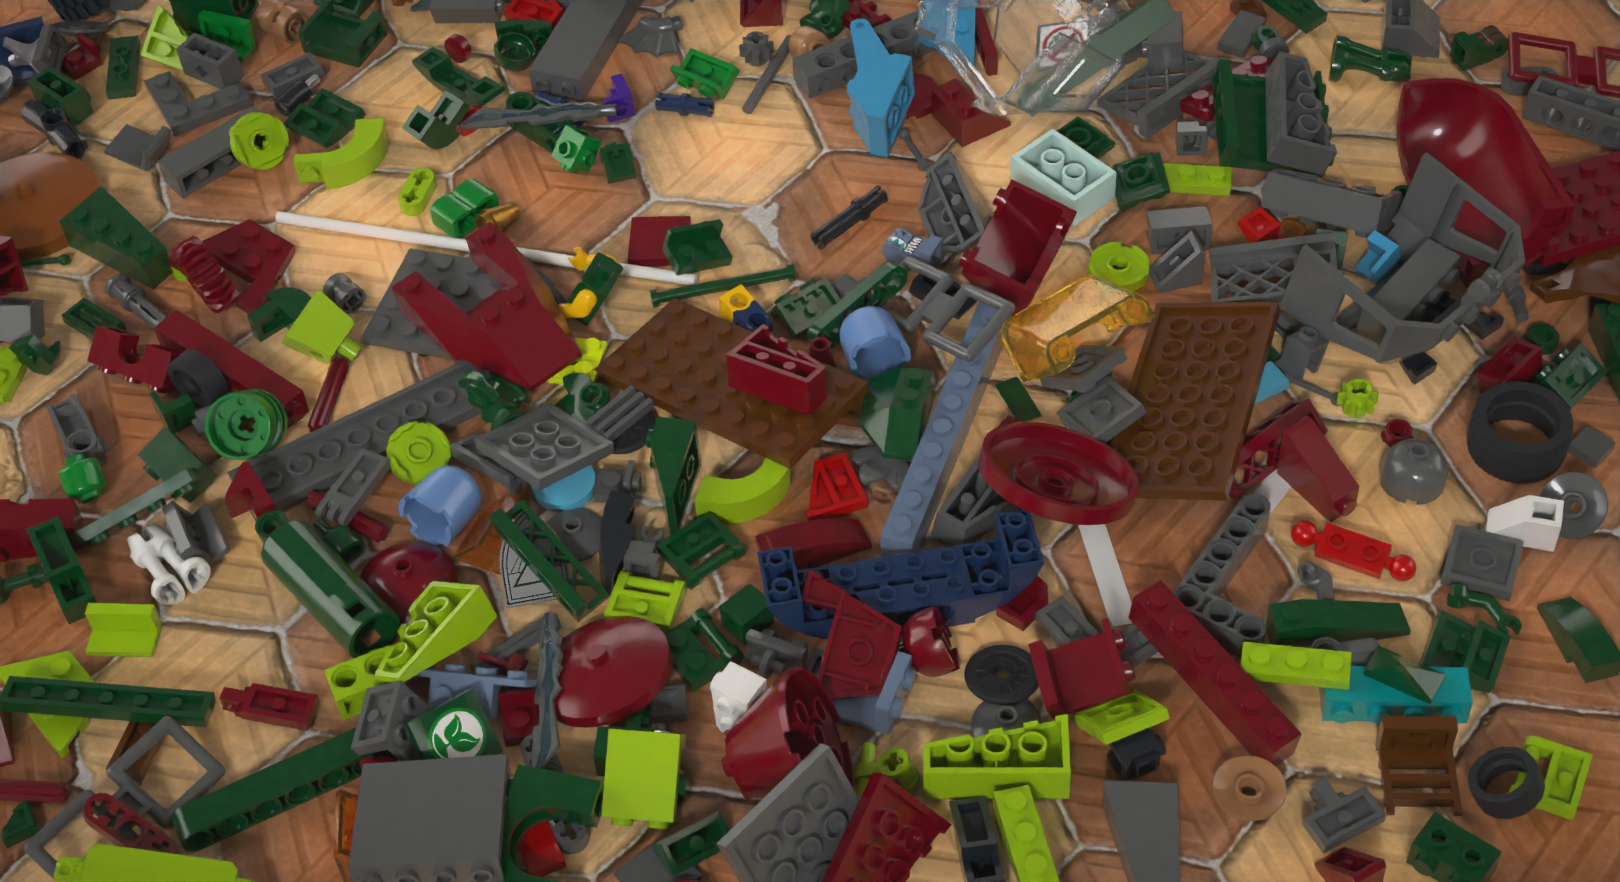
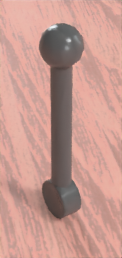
M905 128L900 129L898 136L900 139H904L918 161V169L923 172L927 171L929 161L921 157L909 138V131Z
M1288 372L1283 373L1290 380V383L1331 400L1333 405L1340 406L1336 404L1338 392L1330 393L1305 381H1298Z

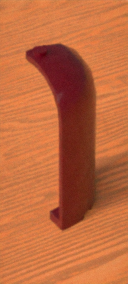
M1430 78L1408 81L1403 85L1396 129L1401 168L1408 186L1411 184L1422 156L1427 152L1520 225L1525 258L1523 266L1524 268L1545 253L1542 248L1553 237L1559 238L1572 217L1575 204L1513 108L1498 93L1478 83L1461 79ZM1465 200L1453 226L1454 229L1498 251L1506 236V231ZM1448 248L1461 256L1457 269L1460 270L1459 276L1467 289L1491 265L1483 260Z

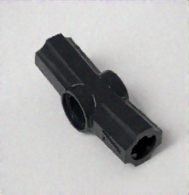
M30 99L24 103L20 114L25 122L45 134L49 143L57 146L63 154L77 159L84 156V152L88 148L87 141L68 121L62 109H52L40 100L34 101Z

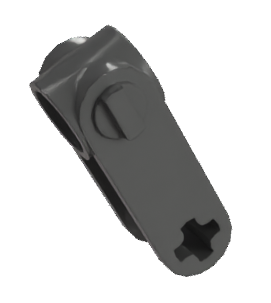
M71 394L70 399L56 405H45L66 449L62 452L65 459L83 454L85 458H96L102 468L107 458L105 453L109 451L102 435H96L76 394Z

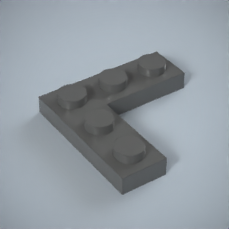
M170 71L144 80L149 94L174 136L253 106L251 98L241 82L188 102Z
M1063 596L1035 612V621L1059 646L1099 634ZM1134 624L1122 630L1127 648L1121 649L1124 660L1130 659L1133 668L1158 653L1156 648Z

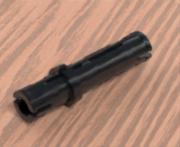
M875 186L863 197L852 200L848 208L811 233L810 236L814 245L816 246L821 242L817 248L823 249L860 220H867L872 211L888 201L885 190L883 189L878 193L881 187Z

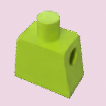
M318 289L288 330L282 342L286 347L325 364H329L337 352L353 362L363 347L348 337L355 322Z

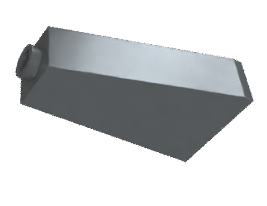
M1104 780L1102 807L1127 881L1180 882L1178 783Z

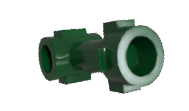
M29 565L26 567L27 572L2 579L0 575V604L8 600V591L32 584L33 588L42 586L43 583L48 582L42 565Z

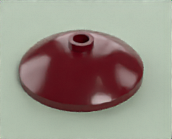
M406 542L384 549L370 559L360 574V577L399 616L400 624L408 623L411 618L409 609L412 603L432 581L458 583L457 570L451 557L439 547L423 542Z

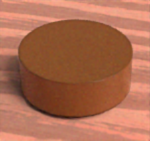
M1297 220L1280 222V233L1286 238L1307 235L1306 226Z

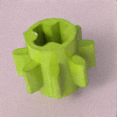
M1355 378L1348 384L1342 383L1341 391L1337 395L1336 404L1344 405V415L1347 414L1353 418H1360L1367 413L1373 414L1379 392L1372 391L1371 382Z

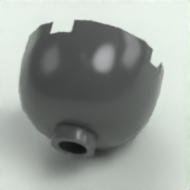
M1418 438L1399 441L1384 455L1380 466V485L1387 495L1402 503H1406V499L1411 501L1417 500V505L1432 502L1443 493L1448 476L1446 458L1439 448L1429 441Z

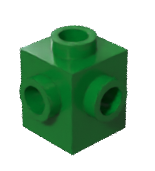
M565 125L560 137L556 141L551 156L560 161L559 166L568 172L575 173L576 170L589 172L590 167L595 162L602 141L583 129Z

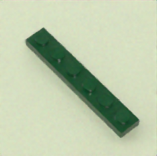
M9 676L0 695V711L158 723L163 717L170 716L181 726L207 727L216 703L214 692Z

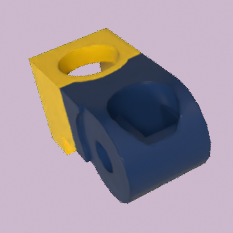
M742 284L719 297V316L722 319L752 332L764 324L769 327L770 333L773 332V324L768 314ZM737 297V302L731 305L730 301Z

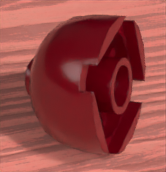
M933 605L910 616L904 623L901 633L903 644L898 645V651L912 655V666L918 673L929 677H938L959 670V654L956 647L952 649L950 641L952 634L940 610L937 607L934 608Z

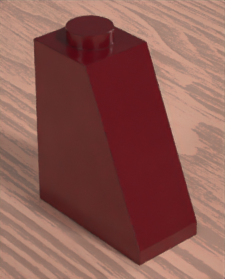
M1307 416L1285 429L1282 435L1277 474L1330 523L1341 516L1345 517L1352 513L1357 506L1359 485L1313 419Z

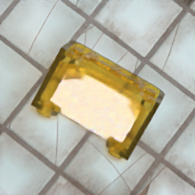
M1091 274L1075 280L1008 318L1001 326L999 335L1022 382L1053 376L1069 368L1076 356V351L1070 337L1088 326L1103 324L1106 326L1108 333L1124 326L1142 325L1156 316L1145 297L1100 276Z

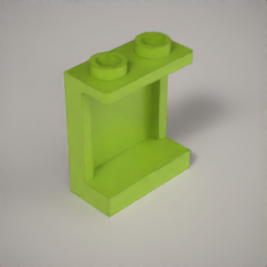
M609 729L601 817H610L612 825L633 826V819L647 820L648 828L669 829V822H679V814H676L681 750L685 749L686 734Z

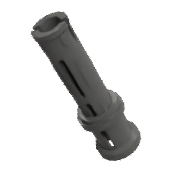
M116 274L107 282L106 293L111 298H117L123 309L135 312L153 329L167 317L146 299L145 291L141 287L134 286L126 274ZM117 284L122 287L121 290L116 287ZM149 313L153 314L156 317V320L153 317H151Z

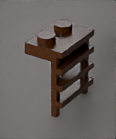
M1393 715L1382 717L1375 745L1379 756L1378 767L1381 771L1380 782L1384 793L1383 804L1386 807V815H1394L1395 807H1453L1454 816H1462L1463 811L1453 755V746L1458 732L1456 717H1443L1441 715H1430L1427 717ZM1389 769H1447V774H1390ZM1392 788H1450V793H1392Z

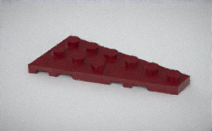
M873 772L822 882H906L910 877V868L919 857L925 858L933 849L930 845L939 833L945 834L952 824L884 774Z

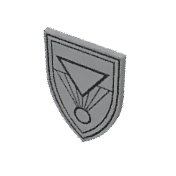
M523 512L514 518V524L521 531H529L530 519ZM540 518L547 525V527L557 536L556 532L550 527V525L547 524L542 518ZM534 526L535 532H541L536 526ZM533 538V545L542 554L551 555L552 544L548 539ZM503 540L499 563L506 608L557 600ZM556 549L555 555H562V554ZM555 562L554 568L562 577L570 578L568 563Z

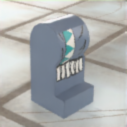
M898 228L891 233L881 250L888 261L895 262L898 265L906 256H911L938 267L942 261V238L931 235L929 239L914 236L905 229Z

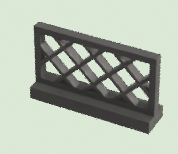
M1183 50L1184 62L1182 67L1149 69L1148 64L1097 99V106L1139 126V134L1149 138L1184 114V112L1180 111V100L1212 82V76L1221 58L1215 57L1211 61H1207ZM1198 69L1195 72H1188V70ZM1185 70V73L1168 74V72ZM1165 72V75L1150 76L1153 73ZM1169 83H1177L1176 85L1169 86ZM1166 84L1163 87L1149 88V85ZM1144 85H1145V88H1141V89H1131V88L1134 87V86H1144ZM1151 96H1158L1155 99H1149ZM1146 97V100L1129 101V98ZM1118 99H1126V102L1113 103L1111 101ZM1137 109H1139V110L1137 111L1138 114H1136V113L1130 111V110H1137Z
M1334 232L1209 248L1212 302L1281 303L1286 290L1284 288L1288 285L1303 246L1308 245L1338 270ZM1274 275L1282 278L1276 284L1267 280ZM1242 279L1250 282L1244 288L1236 285ZM1258 287H1262L1267 290L1266 292L1261 294L1252 293ZM1228 290L1235 293L1233 297L1219 299Z

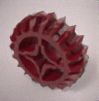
M191 236L187 239L185 238L177 243L176 247L171 249V254L177 266L212 312L218 314L224 310L226 311L239 300L238 291L229 276L198 237Z

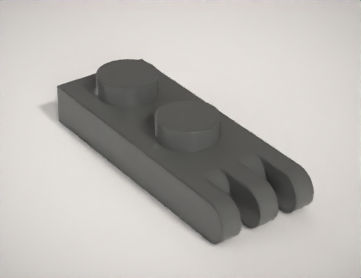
M361 448L317 506L316 516L324 518L327 514V520L335 522L338 519V524L347 526L391 467L389 458Z

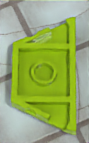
M70 651L0 666V681L4 686L9 676L94 682ZM26 713L62 759L70 752L68 745L77 733L83 734L91 719Z

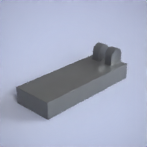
M473 432L450 445L452 457L504 485L511 495L529 486V483L476 449V438L480 436L479 434Z

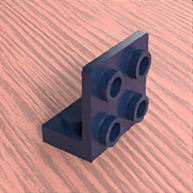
M42 16L0 27V65L8 67L13 73V86L28 83V80L38 73L31 65L16 67L10 65L8 57L14 54V52L3 46L4 39L8 37L25 44L35 42L40 36L42 26H45Z

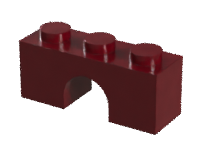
M96 326L87 361L98 365L99 371L112 375L117 373L123 374V380L135 384L147 383L149 384V390H155L159 393H166L167 389H176L170 380L167 370L168 365L183 351L166 345L146 344L144 354L139 359L137 354L139 335L117 327Z

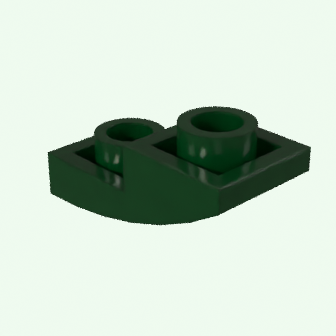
M522 19L494 22L497 39L501 34L505 35L511 32L523 33L532 40L536 51L542 49L552 33L551 22Z

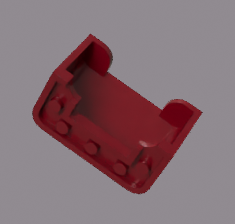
M1011 179L1006 190L1003 188L999 189L992 203L997 208L979 242L973 247L972 251L966 248L958 265L963 267L961 274L971 284L1013 302L1015 310L1009 317V321L1019 325L1058 253L1077 211Z

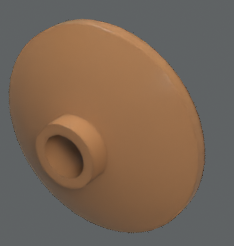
M1243 755L1225 761L1215 772L1212 783L1213 794L1220 807L1230 815L1243 820L1255 821L1268 818L1280 810L1286 799V781L1280 770L1271 762L1256 756ZM1244 792H1250V793H1252L1254 796H1247V795H1245V794H1243V793H1244Z

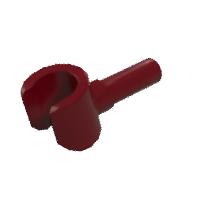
M481 651L477 656L478 660L502 669L505 676H507L508 670L524 671L528 665V660L516 653L511 654L508 661Z

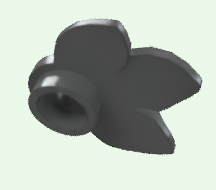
M877 446L861 448L851 458L853 463L860 465L859 480L862 486L886 478L889 486L895 491H899L909 469L907 465L908 460L884 458Z

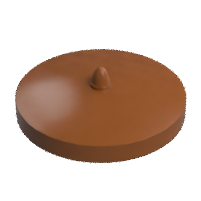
M51 152L26 154L0 163V236L13 238L20 260L44 257L69 246L59 221L100 187L93 170L75 157Z

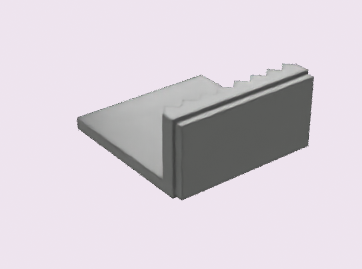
M126 124L105 149L104 154L144 171H150L170 145L171 130L163 126L154 136Z

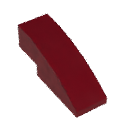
M835 518L804 521L765 532L767 550L792 547L795 567L807 563L809 568H816L872 547V543L858 519Z

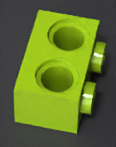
M390 645L371 650L367 654L346 662H340L324 670L343 721L361 713L368 688L393 683L378 681L374 676Z

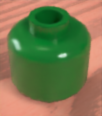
M78 454L64 461L66 466L59 471L58 477L68 498H74L79 504L103 495L102 490L106 487L107 481L96 458H85L83 454Z

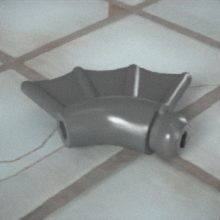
M642 16L638 21V26L618 39V43L629 45L634 53L647 52L655 57L665 53L679 54L680 50L675 31L682 30L683 24L679 16H674L673 18L668 16L660 19Z

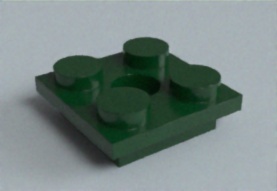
M1076 117L1057 130V132L1097 159L1106 155L1108 151L1115 147L1114 141L1080 117Z
M1152 152L1113 165V168H1111L1117 172L1115 196L1119 210L1133 208L1139 203L1151 199H1160L1166 194L1171 193L1160 152L1155 154ZM1139 176H1143V177L1140 178V179L1134 180L1135 178H1137V177H1139Z

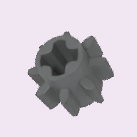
M754 31L742 38L743 44L739 45L740 57H745V63H749L752 66H762L771 60V54L774 53L773 41H768L767 34Z

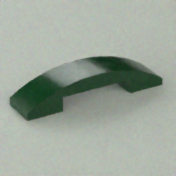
M431 47L412 60L414 67L443 93L445 90L449 91L470 106L485 105L505 91L503 85L486 76L478 80L453 66L450 56L434 47Z

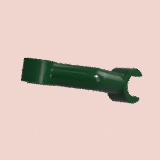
M1451 584V594L1447 596V605L1449 607L1459 609L1469 605L1485 608L1497 624V629L1508 634V630L1505 627L1507 626L1516 635L1519 634L1522 628L1520 620L1515 616L1507 615L1493 596L1470 592L1462 584Z

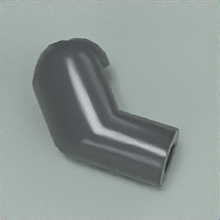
M1310 561L1302 562L1297 568L1300 580L1316 591L1318 600H1335L1333 580L1330 573Z

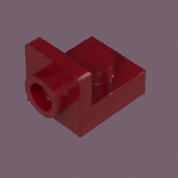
M82 33L76 35L80 47L64 56L60 68L75 81L103 65L99 56L101 52L99 45L93 38L89 39Z

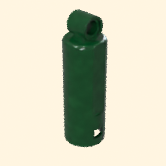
M276 510L268 511L257 519L255 530L263 543L261 551L263 564L352 658H357L371 650L383 648L394 642L398 635L397 631L401 626L399 616L307 522L300 520L288 521L284 513ZM375 631L381 638L367 647L362 640Z

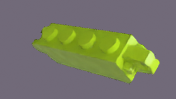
M99 843L89 848L86 856L59 857L54 871L55 882H252L250 879L239 878L238 869L231 861Z

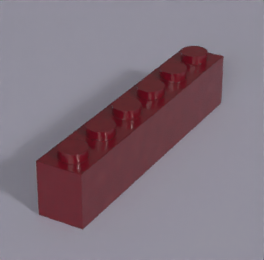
M1162 580L1134 596L1128 617L1130 621L1252 756L1263 758L1277 766L1294 754L1302 733Z

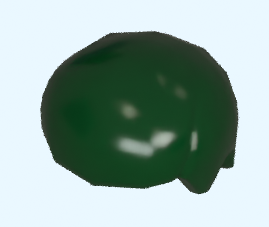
M511 32L499 36L496 44H494V55L498 64L505 70L519 72L524 71L533 63L536 56V47L532 40L523 33Z

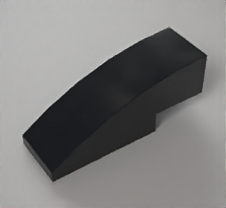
M611 489L602 516L598 559L602 587L609 593V596L612 594L619 572L624 569L623 558L631 540L636 539L637 528L631 525L635 516L636 497Z
M985 796L949 801L964 882H1006L999 857L998 841Z

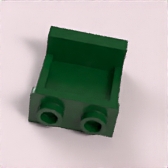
M325 0L298 31L305 53L310 52L312 55L360 68L387 36L382 13L373 11L366 20H361L335 12L331 0Z

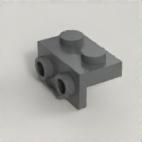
M173 501L162 508L167 520L165 527L176 542L174 549L184 561L191 557H201L211 566L230 551L215 512L209 504L203 505L193 514Z

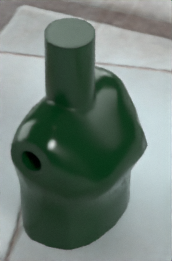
M318 518L314 521L313 528L347 564L353 562L364 552V542L354 534L348 525L343 526L339 524L332 528L323 518Z

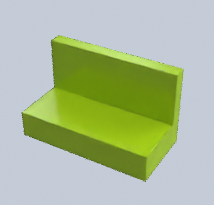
M88 603L85 615L92 628V632L85 651L87 656L153 657L163 625L154 604Z

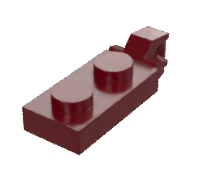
M252 683L251 687H245L244 690L224 687L219 697L223 710L234 712L235 716L242 719L305 731L309 730L320 704L317 694Z

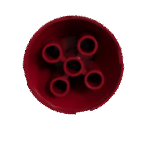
M803 667L788 669L730 729L724 731L726 756H723L721 759L722 768L727 777H734L745 799H763L820 743L830 746L853 788V767L848 741L841 743L835 725L841 719L826 689L813 673Z

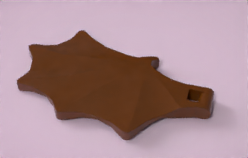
M1620 244L1564 260L1563 263L1569 264L1568 267L1554 275L1533 281L1529 287L1530 291L1545 303L1570 300L1588 295L1620 304Z

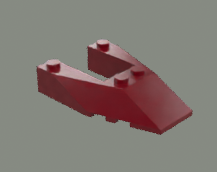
M488 222L465 239L473 263L502 288L464 313L417 271H414L391 287L400 312L453 360H465L481 371L488 369L498 373L501 379L531 391L582 356L548 285L511 240L491 222Z

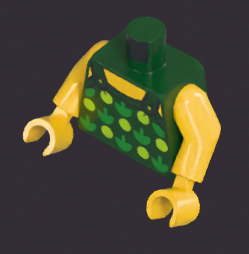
M578 246L573 249L577 255L573 258L569 257L568 260L577 270H586L566 303H561L558 306L565 319L575 318L588 326L623 271V267L611 255L597 252V254H590L588 256Z

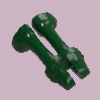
M1336 35L1331 53L1328 81L1338 82L1343 73L1351 69L1369 72L1378 76L1381 81L1408 82L1410 80L1411 55L1401 50H1392L1391 48H1384V50L1371 48L1351 41L1345 36Z

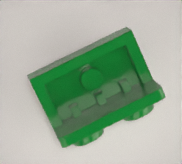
M202 10L199 13L198 20L202 36L235 49L240 62L245 61L257 47L251 20Z
M690 48L680 68L672 65L670 68L678 85L686 89L694 87L705 97L712 99L715 96L723 100L740 72L736 66Z

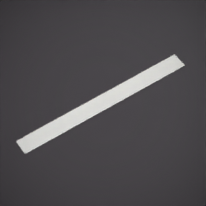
M1078 525L1110 622L1113 627L1132 624L1128 618L1132 603L1106 525Z

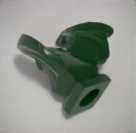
M472 370L466 371L461 376L458 386L461 389L467 390L469 403L482 410L481 419L491 423L490 431L527 414L523 409H517V404H521L526 398L524 387L501 379L499 375L486 379L483 374Z

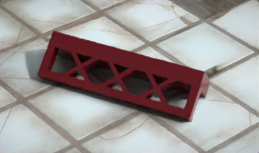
M1309 398L1289 403L1245 436L1237 468L1245 470L1243 484L1237 487L1234 481L1232 482L1229 493L1231 499H1237L1277 469L1279 457L1275 458L1276 455L1279 456L1280 450H1277L1278 438L1285 429L1299 422L1305 416H1309L1323 435L1328 432ZM1257 451L1268 453L1266 467L1263 469L1254 466Z

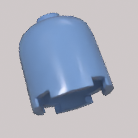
M865 306L851 312L843 321L839 331L840 342L853 376L869 381L870 378L903 367L906 361L910 362V348L896 321L888 311L881 307Z
M441 466L430 472L401 498L398 504L399 515L401 518L406 515L408 521L413 526L410 529L411 534L421 542L434 546L438 544L448 546L478 513L482 505V492L475 478L469 472L456 466Z

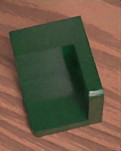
M155 390L149 393L156 413L165 427L175 434L192 425L191 420L196 418L194 414L196 410L187 393L164 404Z
M752 584L746 585L719 606L722 627L744 646L747 644L746 634L750 629L760 632L765 627H770L775 621L774 615L767 608L765 595Z

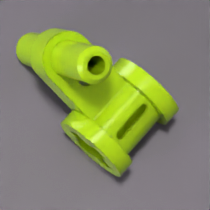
M865 742L861 745L860 763L855 767L854 782L857 785L856 795L859 800L873 772L884 774L908 793L913 792L918 787L920 774L916 767L911 764L910 757L905 750L901 748L889 749L880 756L878 762H874L876 746L871 742Z

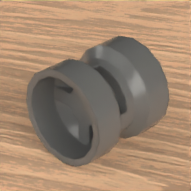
M344 273L332 275L323 287V293L347 314L357 311L365 301V291L357 284H354Z

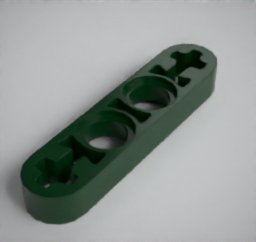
M892 261L881 265L810 326L807 334L808 341L811 343L813 339L823 337L829 341L830 347L833 348L840 342L839 331L843 323L841 322L843 313L848 309H851V312L865 306L881 307L905 286L908 277L907 271ZM870 290H874L873 298L869 302L864 303L865 295Z

